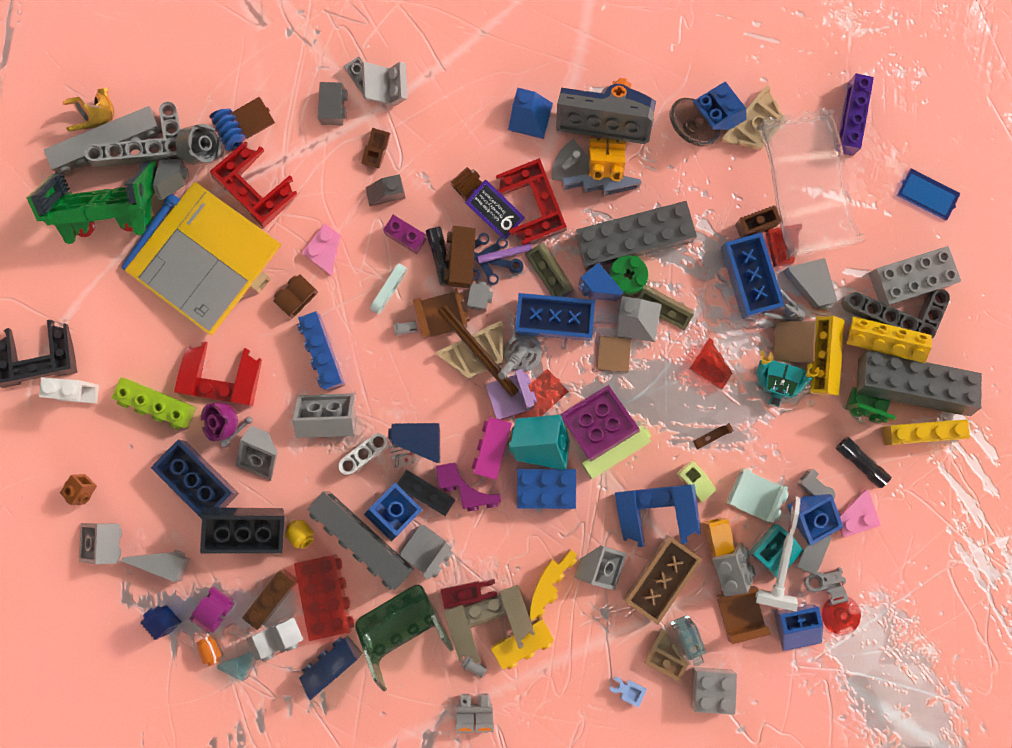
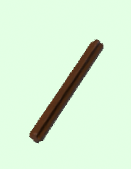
M446 305L442 306L438 312L505 391L511 397L516 395L519 391L518 388L507 376L504 379L498 377L501 368Z

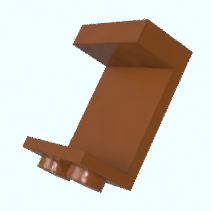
M454 288V292L425 300L420 298L413 300L424 339L454 331L438 312L444 305L450 309L465 328L468 327L469 315L467 310L463 311L462 304L465 303L463 293H458L457 288Z
M750 586L748 593L725 597L722 590L720 591L721 594L716 595L727 638L732 644L771 634L769 626L764 623L760 605L756 603V592L759 591L756 586Z

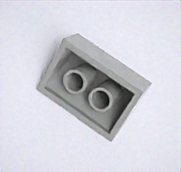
M355 393L298 395L292 420L296 438L354 436L356 425Z

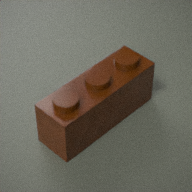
M453 225L451 231L447 232L446 242L450 243L449 250H446L445 255L448 269L445 268L444 280H447V286L471 287L476 228Z
M285 568L279 570L242 619L256 630L262 628L299 580Z

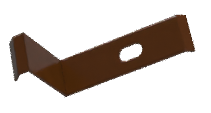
M730 423L699 437L693 442L696 448L699 449L726 434L734 432ZM710 436L711 439L706 441L705 438Z

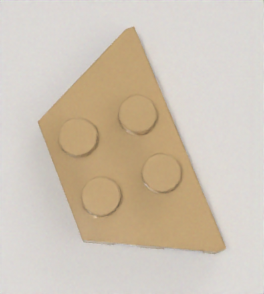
M766 85L746 109L747 120L728 130L721 139L722 142L761 151L786 120L779 110L776 99L774 100L771 95L769 85Z
M501 320L472 334L497 365L503 363V321ZM462 340L436 352L437 356L468 379L487 371V368Z

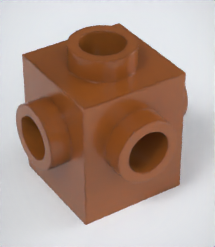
M86 474L70 475L64 483L60 494L68 504L82 505L90 500L97 485Z

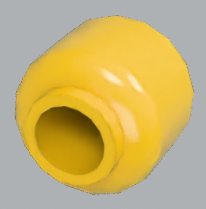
M293 520L287 525L285 537L294 548L305 549L314 541V531L305 520Z

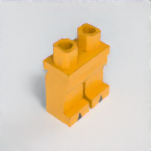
M590 138L588 150L589 176L593 177L594 180H601L603 177L611 178L613 181L623 179L626 163V141L609 139L606 155L607 139Z

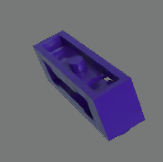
M855 73L848 81L835 152L854 156L862 148L874 77Z

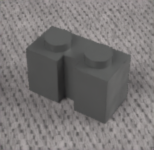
M320 82L318 120L321 125H343L344 119L347 118V109L343 105L348 100V91L344 88L343 83Z

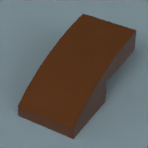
M372 128L361 164L380 169L391 133Z

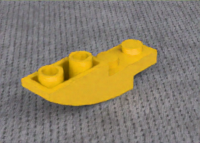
M572 549L565 554L559 563L551 559L540 575L530 604L529 617L532 621L535 618L540 619L546 611L543 608L548 602L552 604L558 597L556 594L558 589L553 584L555 582L558 584L565 576L563 572L566 568L571 569L577 562V554Z

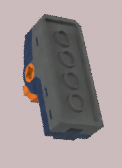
M620 77L618 80L613 81L612 85L604 88L601 93L561 87L557 102L556 131L646 144L650 141L656 100L640 91L632 89V83H629L626 78Z

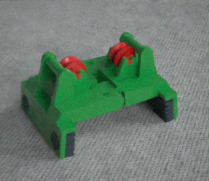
M144 161L139 166L140 170L133 178H129L125 183L127 187L72 194V192H68L70 190V187L67 188L68 183L65 184L67 180H63L65 176H61L63 174L62 171L51 174L26 198L37 222L43 221L47 226L55 225L67 244H73L77 235L89 237L96 229L94 221L111 218L116 219L122 230L127 232L133 231L136 235H143L146 231V226H149L152 222V199L156 193L153 187L157 171L156 161Z

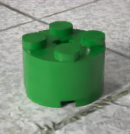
M627 255L618 258L613 263L609 275L623 291L622 296L632 297L637 295L646 285L648 268L640 257ZM626 273L632 276L630 280L628 277H624Z

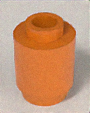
M211 635L196 642L198 646L196 649L203 665L208 664L210 667L220 662L219 657L222 654L216 640Z

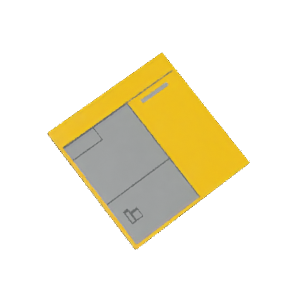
M194 181L125 271L213 336L282 244Z

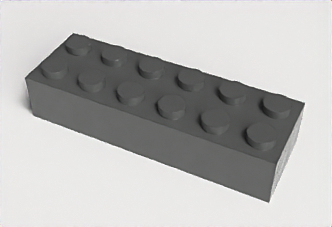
M687 200L576 229L575 232L584 270L591 269L597 263H600L601 266L614 263L622 256H641L690 243L697 237Z
M866 350L858 359L856 394L971 417L982 408V373L929 362L921 363Z
M323 491L307 508L310 512V518L315 522L320 521L324 525L323 529L331 536L334 534L339 539L337 542L344 549L349 548L353 552L352 556L361 563L363 561L368 566L367 570L372 575H378L382 578V584L387 589L391 590L392 588L396 590L414 570L408 562L330 491Z

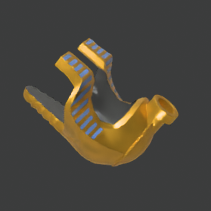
M108 87L97 89L98 93L95 95L94 105L86 104L80 97L67 98L65 101H62L63 105L74 104L75 109L85 119L83 123L66 127L68 132L96 128L113 120L114 106L109 99Z

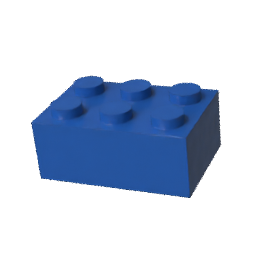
M517 469V509H576V469Z

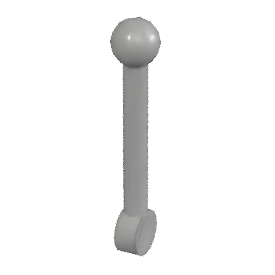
M246 417L245 422L237 428L230 438L221 441V445L227 447L233 437L247 424L252 423V418Z

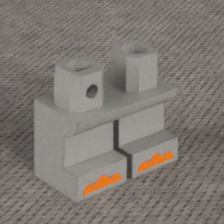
M489 693L479 694V704H471V694H460L459 704H457L456 733H474V713H476V733L494 732L493 703H491Z

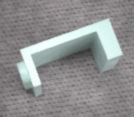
M741 468L726 504L768 523H774L780 517L781 510L779 509L782 503H785L789 493L787 490L789 487L780 486L752 473L753 471Z

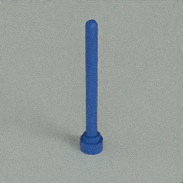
M173 194L164 199L165 203L121 265L123 270L128 267L150 239L170 208L177 205L181 199Z

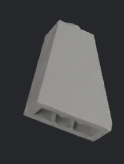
M826 258L789 266L783 270L785 276L813 309L820 308L821 311L831 309L832 305L838 302Z

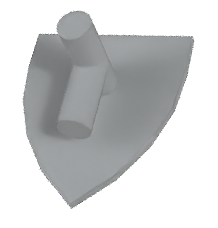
M574 139L569 141L556 156L552 168V180L562 181V178L587 175L589 173L588 155Z

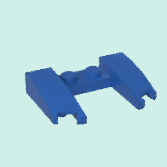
M695 484L615 492L618 517L624 541H627L629 538L638 542L637 546L645 547L640 509L675 506L681 544L689 542L686 537L694 532L697 535L701 534Z

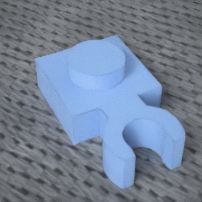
M614 676V680L619 682V686L616 688L610 686L609 689L614 693L621 692L620 698L639 708L647 689L629 679L624 684L620 677Z

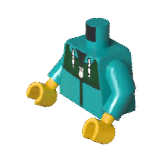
M764 350L760 352L762 360L759 361L756 370V377L759 386L762 387V392L771 394L768 405L780 407L782 398L790 399L797 396L808 386L812 378L819 374V367L815 371H810L812 363L807 365L806 373L804 369L774 361L771 351L769 356L764 357Z

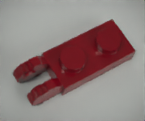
M495 579L441 588L444 609L498 596L497 591H489L482 594L480 588L495 584Z

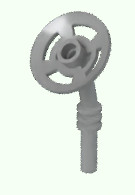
M515 335L510 338L504 348L506 365L498 373V377L504 379L512 369L516 371L523 369V372L535 368L542 356L539 342L534 337L528 335ZM524 339L532 341L536 347L531 348L529 344L524 343ZM517 340L518 342L514 344L512 351H509L510 345ZM518 345H520V347L518 348V350H517V351H514L515 348H516ZM528 353H531V356L526 360ZM534 354H537L534 362L528 365V362L532 360Z

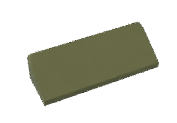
M545 243L538 244L525 254L552 296L564 297L574 291V287Z
M648 285L643 287L637 298L661 304L659 317L684 331L695 312L693 309Z

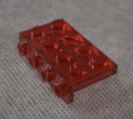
M337 554L294 563L309 641L351 633L353 631L352 628H354L353 616L349 615L348 608L351 605L349 597L345 595L344 589L347 588L345 577L341 575L340 569H343L341 557L338 558Z

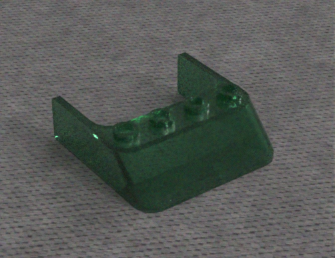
M421 585L411 586L361 616L355 624V629L373 681L383 692L387 690L379 667L380 660L386 654L426 630L436 627L442 642L449 651L454 650L436 608Z

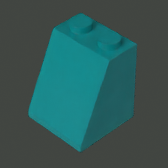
M561 414L516 419L515 426L512 427V440L509 442V451L513 453L516 461L566 470L570 438Z

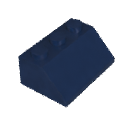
M348 635L344 639L340 636L332 643L334 648L329 652L325 649L317 656L318 661L314 665L310 662L301 670L303 674L299 679L310 701L363 654Z

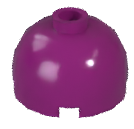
M215 402L205 405L202 409L200 418L201 421L204 420L205 426L202 427V431L210 441L228 439L236 432L238 416L230 405Z

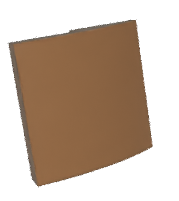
M777 321L774 346L775 361L814 362L816 321Z

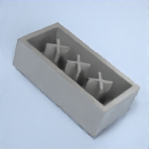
M949 245L876 268L869 272L878 301L888 306L962 282Z

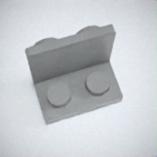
M399 61L390 68L368 62L362 63L364 99L397 106L408 99L406 63Z

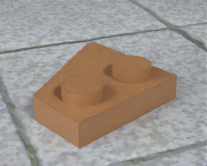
M660 628L644 663L680 682L689 664L665 630Z

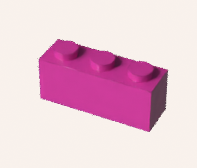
M489 417L488 421H484L482 432H485L483 440L479 439L477 450L480 453L478 458L474 457L471 468L475 469L474 474L497 480L512 423Z

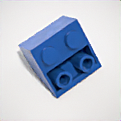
M726 81L693 100V104L713 130H731L747 120L746 107Z
M814 604L798 606L796 612L786 609L774 611L782 651L822 644L823 622L819 606Z

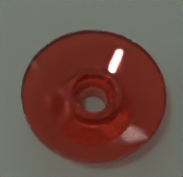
M843 597L836 598V599H833V600L835 601V600L843 599ZM848 597L849 601L830 606L831 598H829L823 605L821 613L824 625L829 631L838 635L852 633L861 621V611L858 604ZM845 612L846 618L841 619V614Z

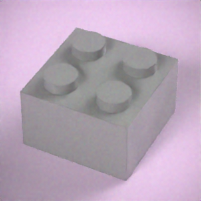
M693 667L692 709L700 713L736 715L737 673L732 669Z

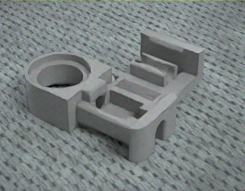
M838 567L837 571L822 574L820 571L817 572L816 576L808 575L804 580L806 590L811 593L826 590L831 595L830 606L849 601L843 586L846 584V579L842 576L843 570L841 567ZM810 578H815L819 581L818 588L810 587L808 583ZM843 597V599H839V600H835V601L833 600V599H836V598Z

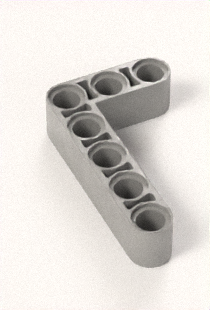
M166 101L159 107L163 138L92 144L86 147L84 152L88 163L93 167L140 164L144 161L159 162V160L180 159L176 151L169 150L171 147L176 146V138L180 130L176 105ZM166 111L173 112L172 115H165L164 113ZM174 128L176 132L168 133L167 130ZM152 148L160 149L157 153L150 152ZM133 150L140 151L137 155L130 154ZM115 151L120 152L117 157L110 156ZM92 154H100L96 159L90 158Z

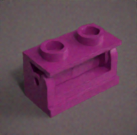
M394 214L383 229L387 237L416 255L427 240L424 237L425 233Z

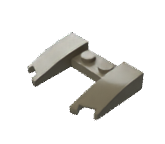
M518 585L499 591L500 595L465 608L463 605L444 611L460 662H463V657H473L475 664L481 663L471 628L497 618L508 616L519 649L524 646L521 640L529 632L532 636L535 635Z

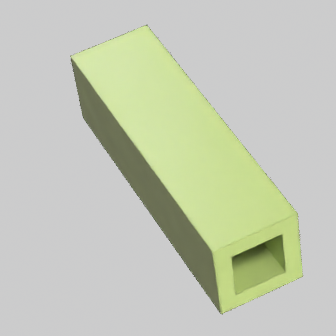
M640 425L638 426L640 429L639 433L592 462L589 459L581 462L589 477L594 479L650 443L651 440L649 438L651 434L646 427L642 428Z

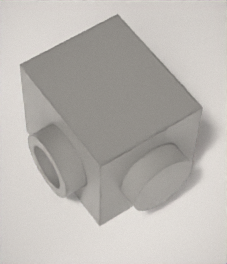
M476 281V284L472 283L467 303L468 309L487 311L488 303H492L493 292H490V286H487V283Z

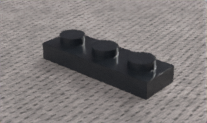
M407 469L397 483L406 493L444 516L447 515L456 500Z

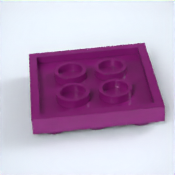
M609 385L561 414L563 422L590 462L640 432L639 427Z

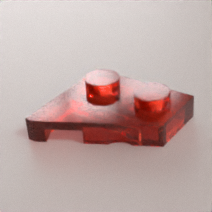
M801 224L765 231L773 268L794 263L795 250L799 242L797 240L798 233L802 228Z
M708 338L689 369L722 390L731 377L732 371L724 362L721 353L716 349L713 344L714 341Z

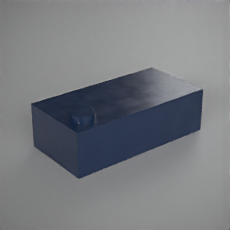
M178 439L151 467L201 519L202 507H227L239 494L184 440Z

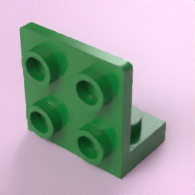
M856 387L851 389L845 407L846 410L851 411V415L856 417H862L863 415L868 417L870 422L877 424L881 422L887 423L896 418L895 415L887 413L891 401L856 394Z

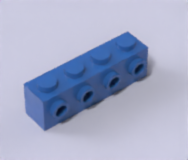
M314 311L298 317L300 323L297 326L300 334L305 336V349L311 353L313 358L310 359L313 370L318 372L319 377H316L319 387L325 391H331L346 385L320 314Z

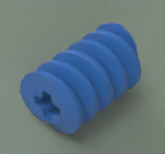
M230 108L216 110L209 116L212 119L211 122L215 126L216 132H218V136L221 138V142L225 145L226 151H234L246 138L244 134H241L242 129L237 128L239 123L235 121V115H231L233 111Z

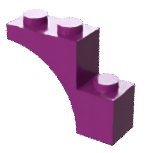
M455 462L436 466L439 489L444 488V491L447 492L456 490L455 486H459L463 509L467 508V511L470 512L479 510V506L486 505L487 508L498 507V503L501 502L500 494H485L471 488L462 479Z

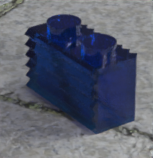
M165 605L149 609L143 615L144 619L140 622V625L146 628V631H148V634H151V637H154V640H158L170 634L182 621Z

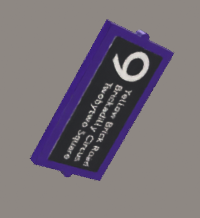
M486 179L477 189L473 190V194L465 202L493 231L506 239L510 236L509 229L517 227L525 218Z

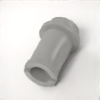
M416 321L393 324L395 336L399 335L401 337L403 334L418 333Z
M465 657L461 665L464 671L468 670L481 679L487 670V666L475 664L473 657Z

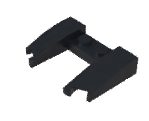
M47 320L50 355L18 361L12 329L6 328L3 330L6 337L0 340V387L6 388L20 385L22 381L51 375L64 376L77 373L75 352L69 326L64 323L63 328L54 326L55 321Z

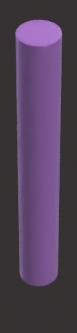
M529 243L476 256L477 263L532 250V246Z

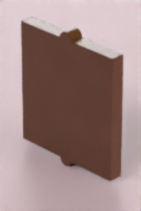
M260 96L232 112L239 123L238 128L242 129L247 139L275 124L269 113L270 109L265 106Z

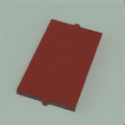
M546 369L528 386L530 392L533 391L537 402L534 403V409L514 415L515 420L517 418L543 416L569 391L560 383L559 378H556Z

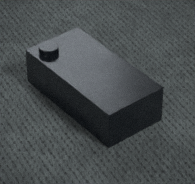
M202 507L200 554L282 553L284 509Z

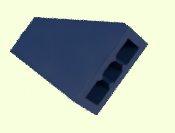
M391 423V428H388V440H392V444L435 463H441L440 423Z

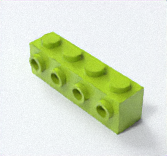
M120 377L111 397L117 400L116 404L125 408H128V406L134 407V412L141 415L151 414L153 415L151 419L161 423L164 420L170 422L169 426L178 430L181 427H189L197 409L193 405L123 377Z

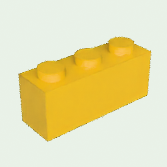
M543 617L531 623L535 635L532 636L529 632L521 640L524 644L521 649L518 648L513 633L491 645V650L502 670L505 668L510 670L518 665L517 661L523 658L528 660L535 655V651L540 648L545 650L553 645L554 637Z

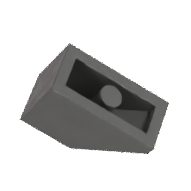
M182 159L159 160L153 183L158 200L166 198L185 185L189 171L184 166Z
M400 174L381 178L365 187L369 206L406 199Z

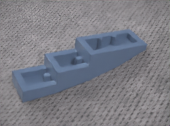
M589 175L562 178L563 191L582 187L583 193L602 190L603 196L637 189L642 183L641 179L624 176L620 181H613L611 178L605 177L601 180H594Z

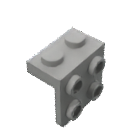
M421 525L400 555L404 560L424 573L422 576L429 580L432 576L436 578L442 569L439 565L442 561L447 562L451 557L453 545L427 526Z
M743 542L738 543L734 553L713 558L725 597L748 593L756 576L755 568L749 562V550L744 546Z

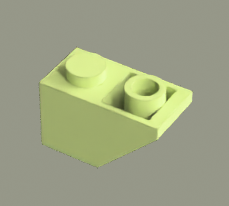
M689 461L676 473V476L685 485L695 484L696 497L701 503L716 491L708 476L694 461Z

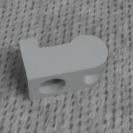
M807 469L796 483L810 496L831 494L833 499H835V491L833 488L825 486L816 478L819 473L815 469Z

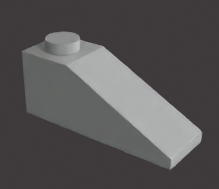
M174 550V552L123 557L121 561L170 581L179 582L182 581L191 558L185 557L186 553Z

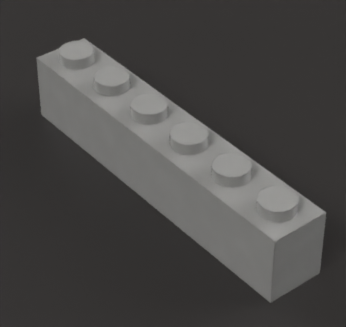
M147 106L43 150L51 170L56 173L63 171L62 175H66L73 169L86 167L89 164L84 154L86 147L89 145L152 139L162 133V128L154 110ZM92 154L90 158L96 159L100 154Z

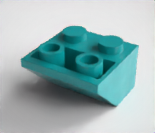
M773 524L753 546L749 554L777 579L783 545L788 532L780 525ZM793 538L788 568L804 551L795 538Z

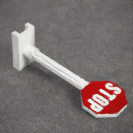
M795 496L792 504L788 534L783 545L776 584L773 585L772 592L758 589L759 591L756 592V603L795 612L798 606L797 597L784 594V583L793 545V534L799 516L800 497Z

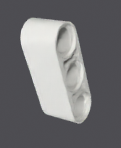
M380 433L372 435L339 462L340 472L345 475H352L388 448V437ZM378 437L384 439V445L380 448L375 445V440ZM362 449H367L369 452V456L365 460L360 458V451ZM347 461L353 463V469L349 472L344 468Z

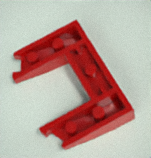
M245 141L211 169L210 174L224 190L226 189L265 228L297 196V191L292 192L290 183L293 182V178L289 175L265 197L260 196L241 175L262 155L264 149L260 146L257 151L247 148L248 143Z
M540 158L496 175V179H500L498 191L501 194L530 186L542 217L509 229V233L512 236L516 233L523 240L521 242L522 245L567 230L566 223Z
M203 341L201 346L192 349L190 346L186 347L175 384V393L249 406L254 405L262 364L261 358H258L256 361L248 355L251 351L244 348L235 383L201 378L208 342Z

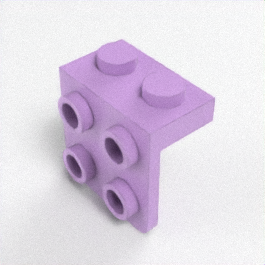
M523 369L515 371V375L508 377L519 390L513 397L505 391L497 380L486 385L495 416L499 420L534 409V403L537 402L534 392L529 390L530 379L527 373L524 374Z

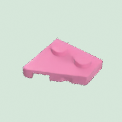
M324 224L303 250L302 254L332 276L341 236L331 227Z
M863 490L861 495L855 501H852L844 512L839 514L843 524L840 533L844 538L881 526L869 490Z

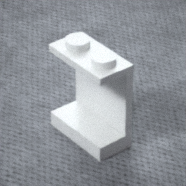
M41 377L39 397L55 398L58 401L97 404L98 384L81 380Z

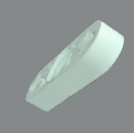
M400 263L397 264L373 301L370 310L378 315L383 311L404 278L408 268Z

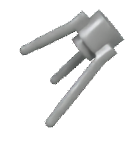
M780 289L781 295L790 304H785L786 316L762 313L763 316L783 321H803L805 318V312L782 289Z

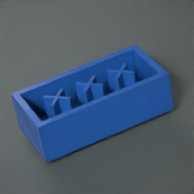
M762 232L725 242L721 247V251L742 319L760 315L763 312L767 313L778 310L785 306Z
M518 293L515 334L591 341L596 300Z

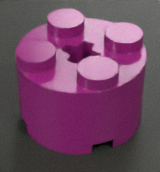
M214 586L208 591L209 594L203 597L189 618L191 622L207 633L211 632L212 634L224 620L221 616L225 617L235 604L232 598Z

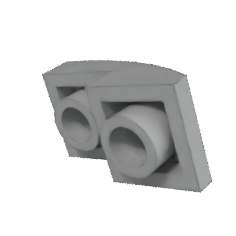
M358 56L343 67L363 95V61Z
M827 536L811 546L807 543L797 568L816 576L832 537Z

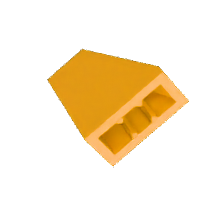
M718 517L701 522L712 560L716 556L734 553L735 549L727 518Z

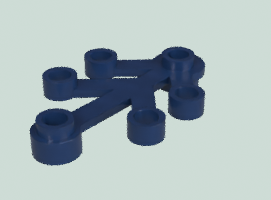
M481 233L478 236V239L475 240V249L480 245H487L490 238L487 233ZM486 236L487 241L482 242L480 238ZM500 237L497 239V243L480 253L474 252V260L477 261L476 256L506 249L508 246L507 239ZM503 240L506 244L505 246H500L499 242ZM500 258L479 263L487 276L488 283L492 286L498 284L499 277L493 273L488 264L508 268L510 273L514 275L520 274L524 267L520 259L509 261ZM518 263L520 267L514 269L512 265ZM473 267V272H477L478 277L473 278L472 281H478L480 279V271ZM492 276L497 279L494 283L489 280Z

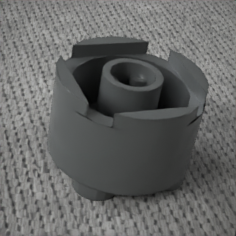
M208 124L185 127L178 132L176 154L179 158L192 165L209 163L220 155L222 150L221 139L215 133L216 130Z

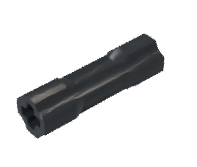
M438 226L427 229L426 235L433 254L440 286L447 285V280H444L445 268L448 269V262L445 261L446 247L442 229Z
M845 437L836 446V450L859 468L877 488H883L891 480L892 476L868 457L851 438Z

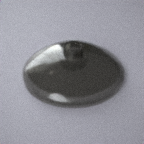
M680 98L676 100L669 111L670 121L675 132L689 144L700 147L712 145L718 139L720 130H713L693 104L695 99Z

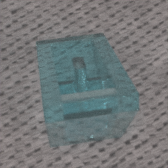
M250 651L217 665V668L228 675L245 681L249 677L256 661Z

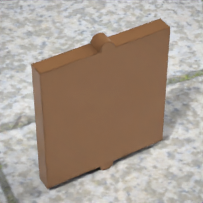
M600 336L597 369L610 370L612 373L614 371L629 372L631 339L618 338L617 336Z

